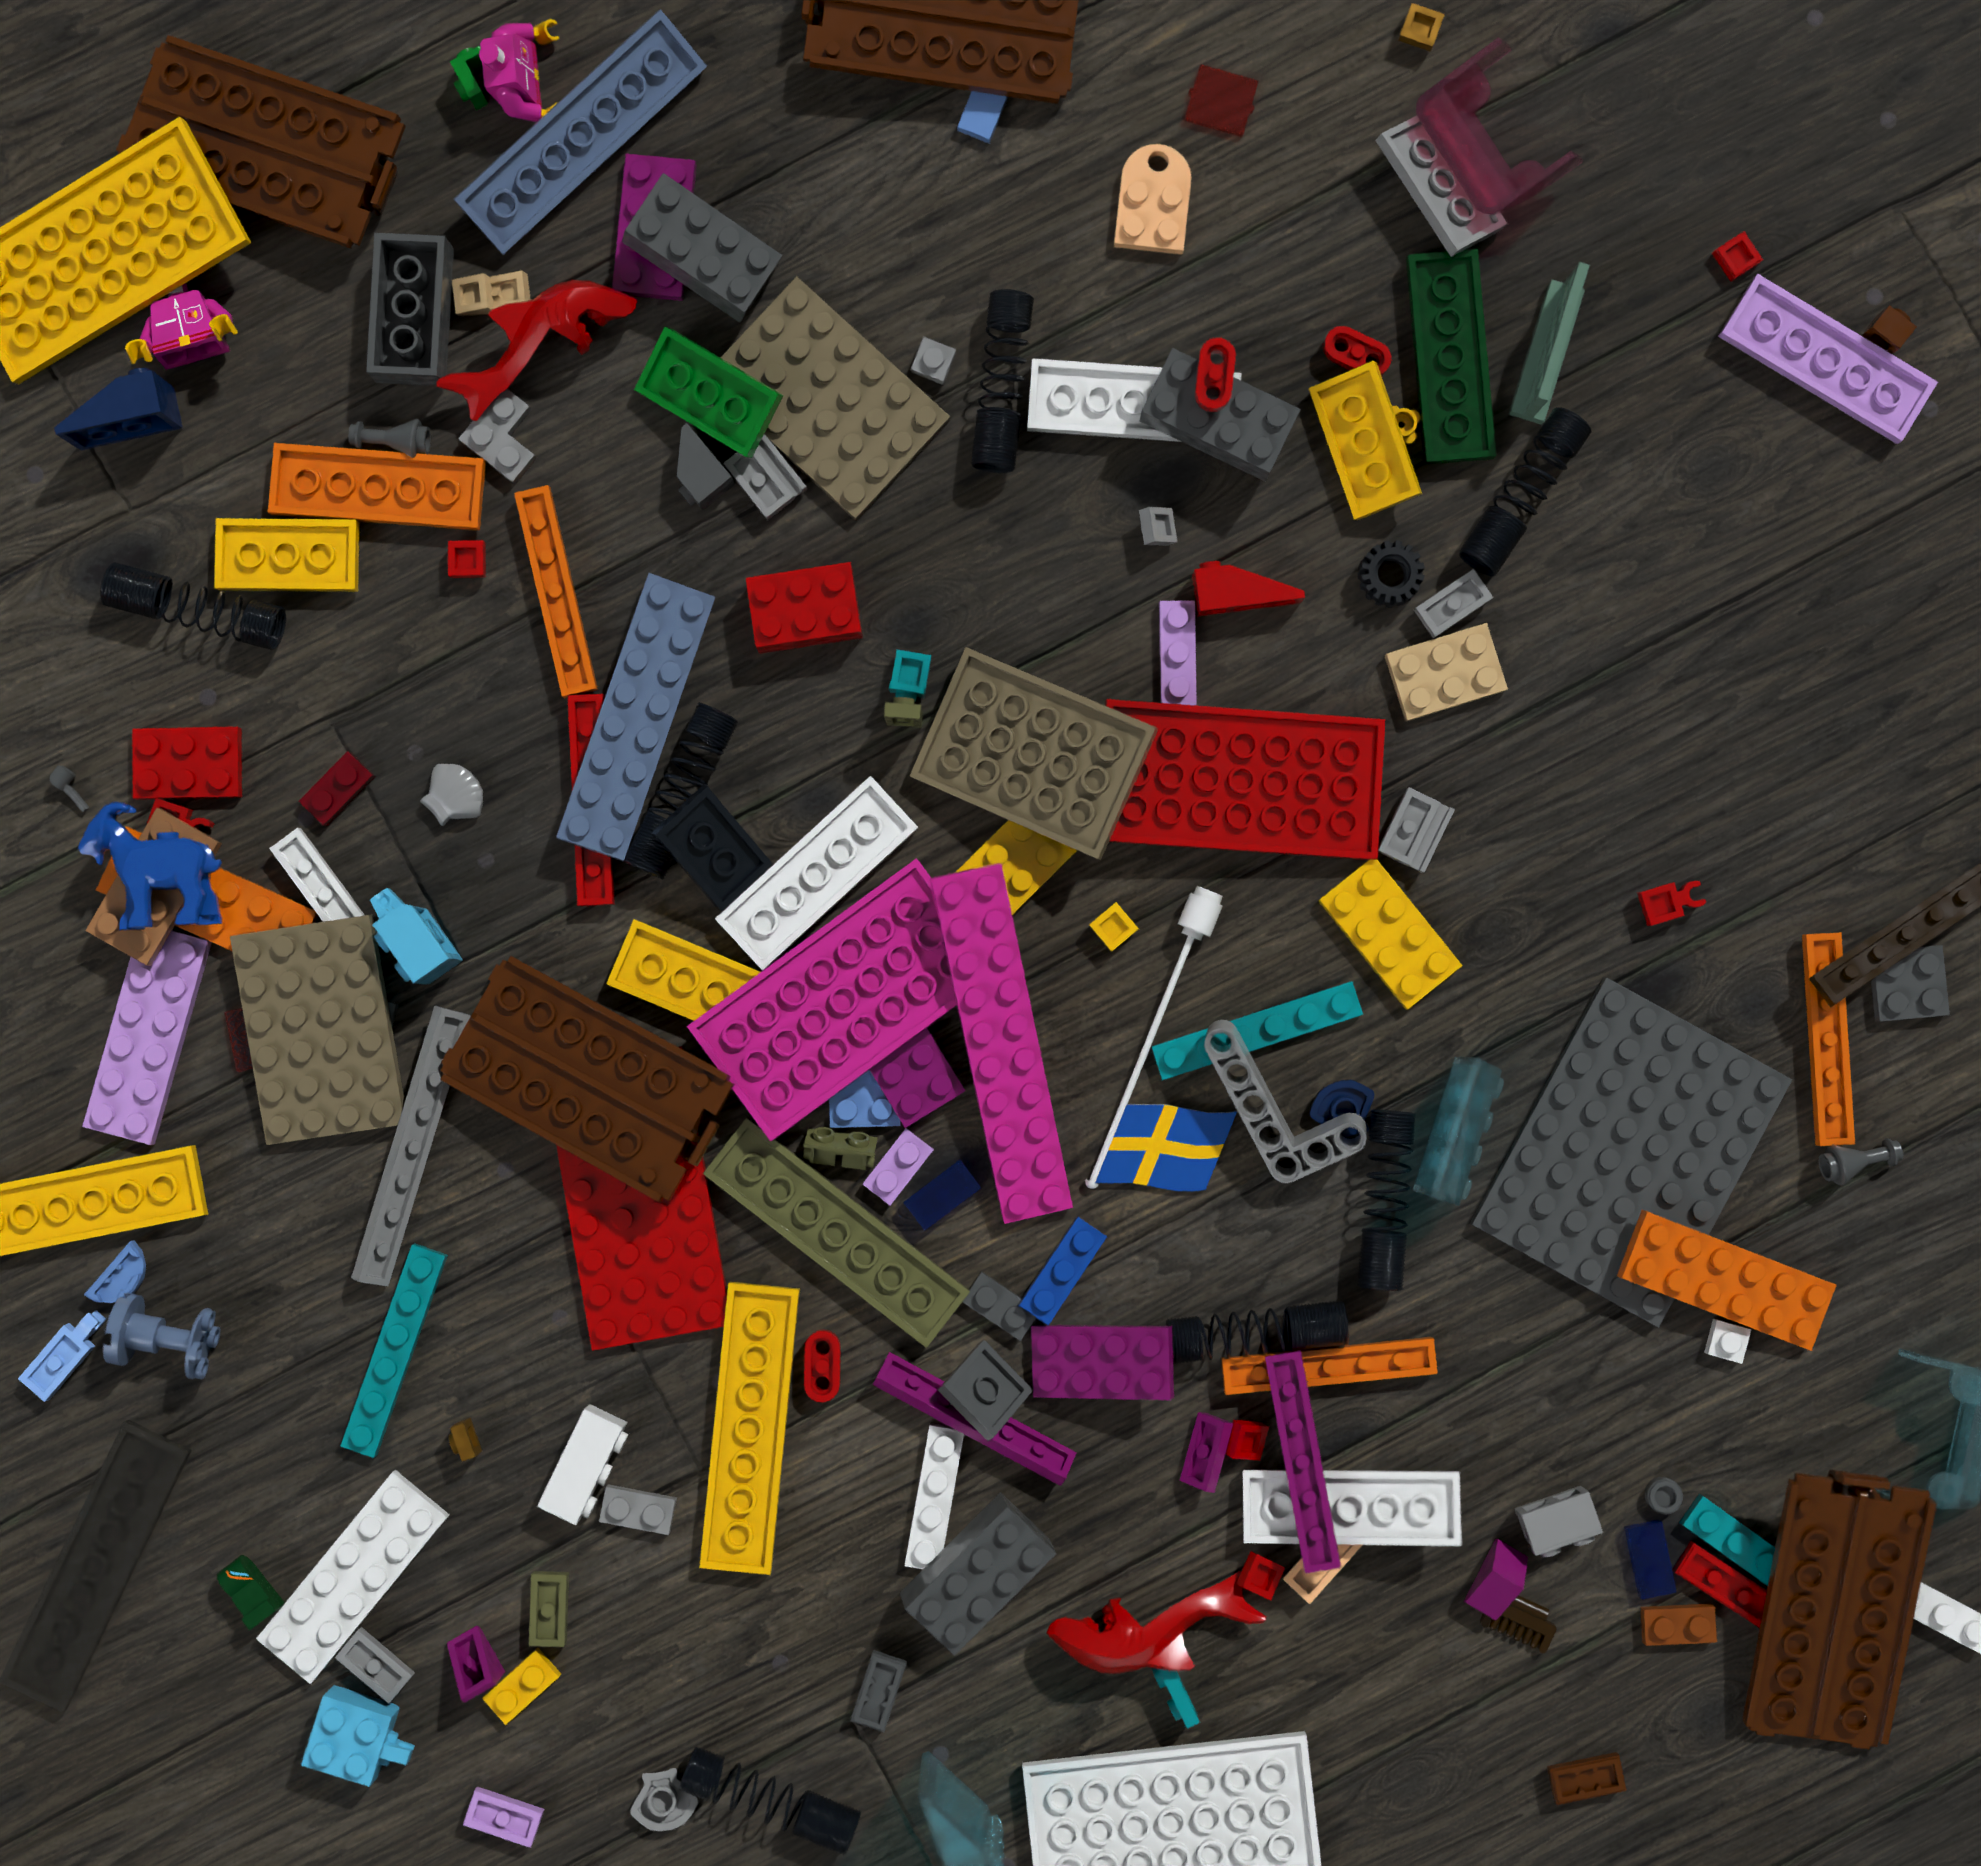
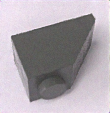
M688 423L682 426L677 478L682 486L678 491L690 506L697 503L704 510L735 485L731 475Z

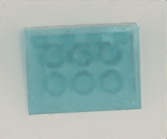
M1455 1057L1413 1191L1458 1206L1461 1199H1467L1472 1180L1468 1179L1472 1165L1477 1166L1482 1154V1146L1479 1145L1482 1132H1488L1493 1119V1113L1489 1112L1493 1098L1498 1099L1503 1088L1504 1079L1500 1078L1501 1069L1478 1058Z
M929 1751L923 1753L918 1796L945 1866H1004L1002 1860L1005 1858L1002 1848L1005 1847L1002 1837L1004 1836V1830L998 1815L991 1816L988 1805Z

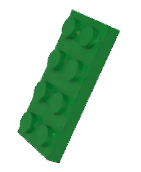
M664 327L634 388L635 391L747 458L753 457L784 396L668 327Z

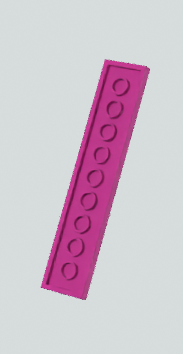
M1001 863L930 878L1002 1220L1006 1224L1073 1208Z

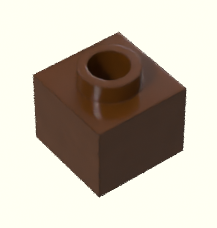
M1889 305L1875 317L1861 336L1893 354L1902 347L1917 326L1911 322L1907 313Z

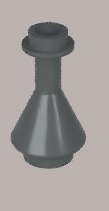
M419 419L411 420L389 430L364 429L363 422L358 421L357 424H351L349 427V444L356 446L357 449H362L364 443L384 444L414 458L416 453L429 454L431 431L429 427L422 426Z
M1889 1138L1882 1141V1147L1867 1151L1831 1145L1827 1146L1824 1154H1820L1819 1168L1826 1181H1833L1839 1186H1844L1867 1165L1886 1161L1890 1166H1896L1898 1161L1903 1159V1150L1897 1140L1892 1141Z

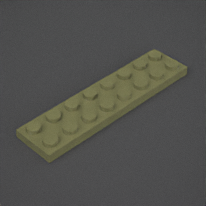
M748 1117L703 1173L926 1348L970 1293L969 1289L778 1140L774 1139L770 1142L760 1126Z

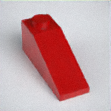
M1220 561L1199 564L1200 569H1195L1192 574L1197 617L1301 604L1305 598L1304 590L1232 565L1221 566Z

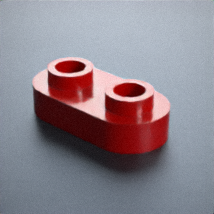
M1335 327L1327 334L1324 340L1323 350L1326 357L1331 362L1348 370L1367 364L1366 358L1374 357L1378 362L1380 374L1383 376L1391 364V353L1386 345L1350 327ZM1335 343H1344L1347 348L1346 351H1337Z
M1224 338L1208 340L1202 346L1199 354L1195 399L1197 404L1208 412H1217L1225 408L1232 395L1236 352L1233 345ZM1219 354L1223 358V362L1221 364H1214L1210 360V356ZM1209 389H1215L1219 393V397L1215 400L1209 399L1206 392Z
M821 1329L813 1332L805 1343L804 1388L812 1400L827 1402L837 1395L840 1388L841 1344L835 1333L830 1330ZM826 1341L830 1346V1350L827 1353H820L817 1350L818 1342ZM821 1376L826 1377L829 1380V1386L825 1389L819 1388L816 1384L817 1378Z

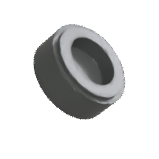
M1657 1477L1647 1484L1645 1500L1654 1511L1660 1514H1671L1680 1508L1683 1502V1492L1681 1487L1672 1479Z

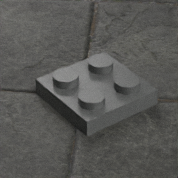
M1943 945L1920 947L1871 980L1875 1022L1950 1015Z
M982 1340L940 1386L938 1391L989 1441L995 1437L1031 1394L1033 1389L985 1340Z

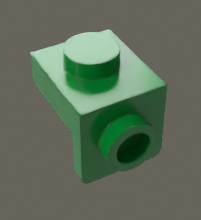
M481 46L466 48L459 52L455 59L450 61L459 80L453 82L463 102L470 99L476 110L488 105L472 75L483 69L482 61L479 57Z

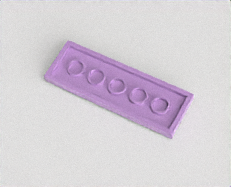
M1759 274L1751 281L1718 336L1896 444L1903 441L1938 383Z
M171 931L152 966H146L130 957L82 1127L148 1145H155L212 942Z

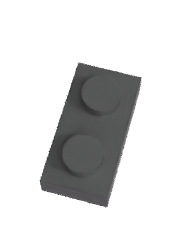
M982 1271L970 1287V1293L963 1300L964 1304L1019 1341L1022 1340L1036 1319L1018 1306L1022 1299L1020 1296Z

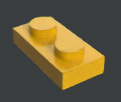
M536 1648L487 1692L482 1699L501 1721L507 1725L557 1680L561 1673L539 1648Z

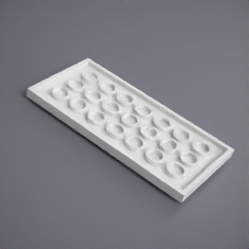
M1305 1731L1022 1763L1033 1866H1321L1307 1735Z

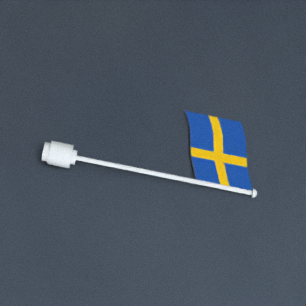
M1196 886L1194 894H1189L1178 924L1184 927L1182 934L1188 937L1089 1180H1085L1086 1186L1090 1189L1098 1187L1099 1184L1097 1183H1135L1173 1191H1200L1207 1188L1237 1111L1203 1112L1165 1104H1128L1194 938L1201 941L1203 935L1210 937L1223 907L1220 905L1223 896Z

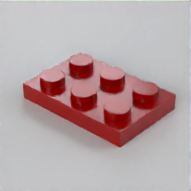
M242 728L132 729L133 799L242 798Z

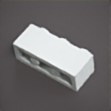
M589 1404L583 1410L537 1507L574 1525L580 1521L582 1516L588 1519L597 1502V1498L592 1495L598 1484L605 1485L613 1469V1466L609 1465L608 1462L613 1452L618 1454L621 1452L629 1434L623 1432L628 1422Z

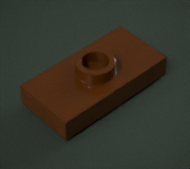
M1617 1752L1547 1766L1556 1805L1627 1791L1620 1756Z

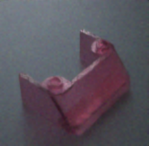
M1499 37L1423 93L1416 104V114L1475 208L1486 215H1497L1539 194L1584 162L1580 155L1570 151L1546 169L1540 163L1532 160L1523 161L1513 169L1509 168L1475 115V112L1488 102L1491 95V85L1483 72L1512 51L1510 45Z

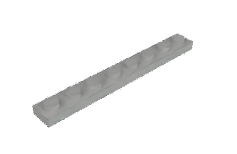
M434 1005L351 1276L352 1279L358 1282L389 1286L450 1086L440 1080L444 1074L440 1071L443 1066L441 1061L448 1049H453L471 1015Z

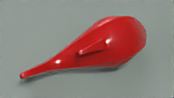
M570 280L548 288L533 300L508 303L494 308L488 315L505 331L510 341L504 355L495 366L482 372L450 373L439 378L436 386L461 394L467 401L470 419L477 422L487 407L511 385L526 366L550 328L577 343V351L583 355L590 351L589 347L593 339L586 331V325L579 321L580 317L588 313L589 318L594 319L597 324L604 327L611 320L625 318L631 314L636 308L637 299L592 281Z
M1239 1571L1226 1580L1212 1587L1201 1589L1176 1603L1144 1627H1141L1119 1605L1120 1598L1109 1599L1107 1605L1102 1608L1103 1622L1107 1624L1104 1632H1098L1099 1625L1094 1624L1092 1618L1073 1619L1064 1617L1052 1622L1046 1633L1077 1662L1100 1673L1119 1674L1135 1671L1143 1667L1173 1672L1190 1671L1195 1666L1183 1642V1633L1188 1627L1203 1617L1223 1616L1246 1624H1260L1265 1622L1267 1617L1245 1601L1243 1587L1236 1584L1241 1574Z

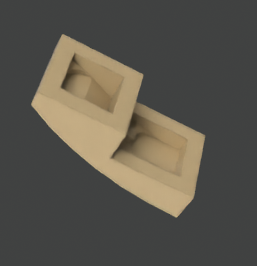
M522 270L491 277L482 273L452 280L455 312L459 316L488 314L492 309L508 303L531 300L528 274Z

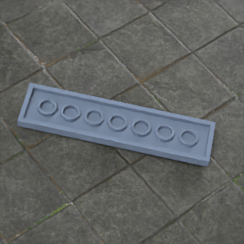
M658 10L453 200L498 251L504 255L699 75L707 65L662 10Z
M648 573L556 839L624 861L714 603V596Z

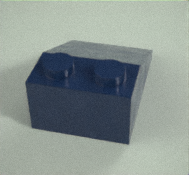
M148 368L132 369L128 371V375L117 377L54 427L57 436L79 450L91 449L183 428L175 388Z

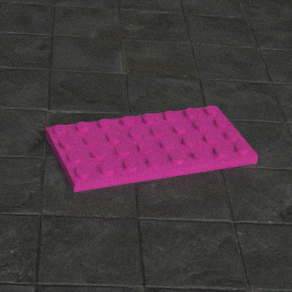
M917 858L687 1026L717 1069L731 1076L729 1081L735 1084L732 1088L770 1142L957 1006L932 891L931 877Z

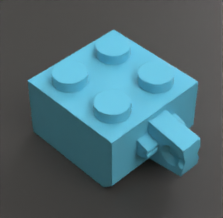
M390 888L382 890L370 899L379 918L378 921L372 924L378 932L374 937L386 953L391 951L398 961L395 964V968L406 982L411 980L416 984L429 985L463 961L428 909L406 905Z
M333 1685L322 1697L301 1766L370 1787L379 1776L382 1765L388 1766L390 1761L407 1765L415 1745L397 1739L399 1733L393 1731L400 1709L396 1704L387 1703L384 1700Z

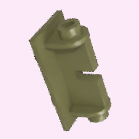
M826 1127L808 1128L803 1146L805 1147L803 1159H810V1163L835 1166L837 1154L843 1155L842 1167L866 1170L867 1167L873 1168L878 1137H871L863 1132H852L850 1134L834 1132Z

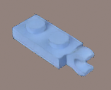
M95 1310L92 1314L87 1313L76 1328L70 1323L63 1325L18 1379L44 1402L50 1400L94 1349L95 1345L88 1338L107 1319Z

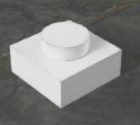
M1713 1319L1704 1353L1742 1364L1751 1329Z

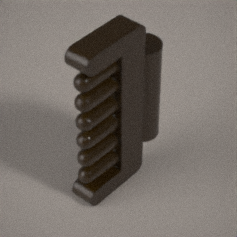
M1519 1595L1497 1620H1493L1485 1614H1482L1480 1618V1623L1483 1627L1489 1626L1491 1630H1495L1503 1616L1498 1627L1500 1634L1505 1632L1511 1620L1506 1631L1507 1637L1513 1636L1519 1623L1514 1635L1516 1641L1521 1639L1525 1628L1528 1627L1522 1639V1643L1525 1645L1529 1643L1533 1632L1536 1631L1530 1646L1531 1648L1537 1647L1542 1654L1547 1652L1557 1630L1554 1623L1546 1620L1549 1614L1548 1608Z

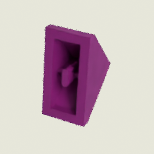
M1495 1539L1464 1602L1491 1619L1497 1620L1524 1589L1528 1557L1501 1540Z
M478 1625L447 1642L460 1698L464 1703L496 1685L504 1675V1668Z

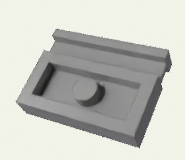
M765 434L752 458H747L737 452L723 463L767 521L791 503L796 496L807 490L806 485Z
M1408 787L1383 836L1378 852L1414 868L1420 873H1425L1455 809L1441 804V802Z

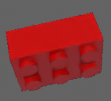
M851 562L745 578L755 645L760 654L863 638Z

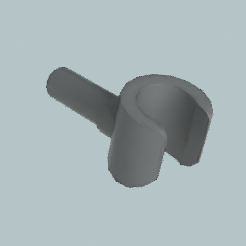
M57 766L50 775L51 784L64 791L81 812L86 811L89 806L77 791L69 785L76 775L65 766Z

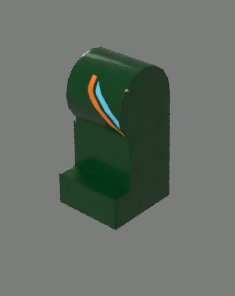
M240 1555L217 1573L220 1586L231 1596V1600L244 1616L241 1620L249 1631L285 1604L256 1565L244 1555Z

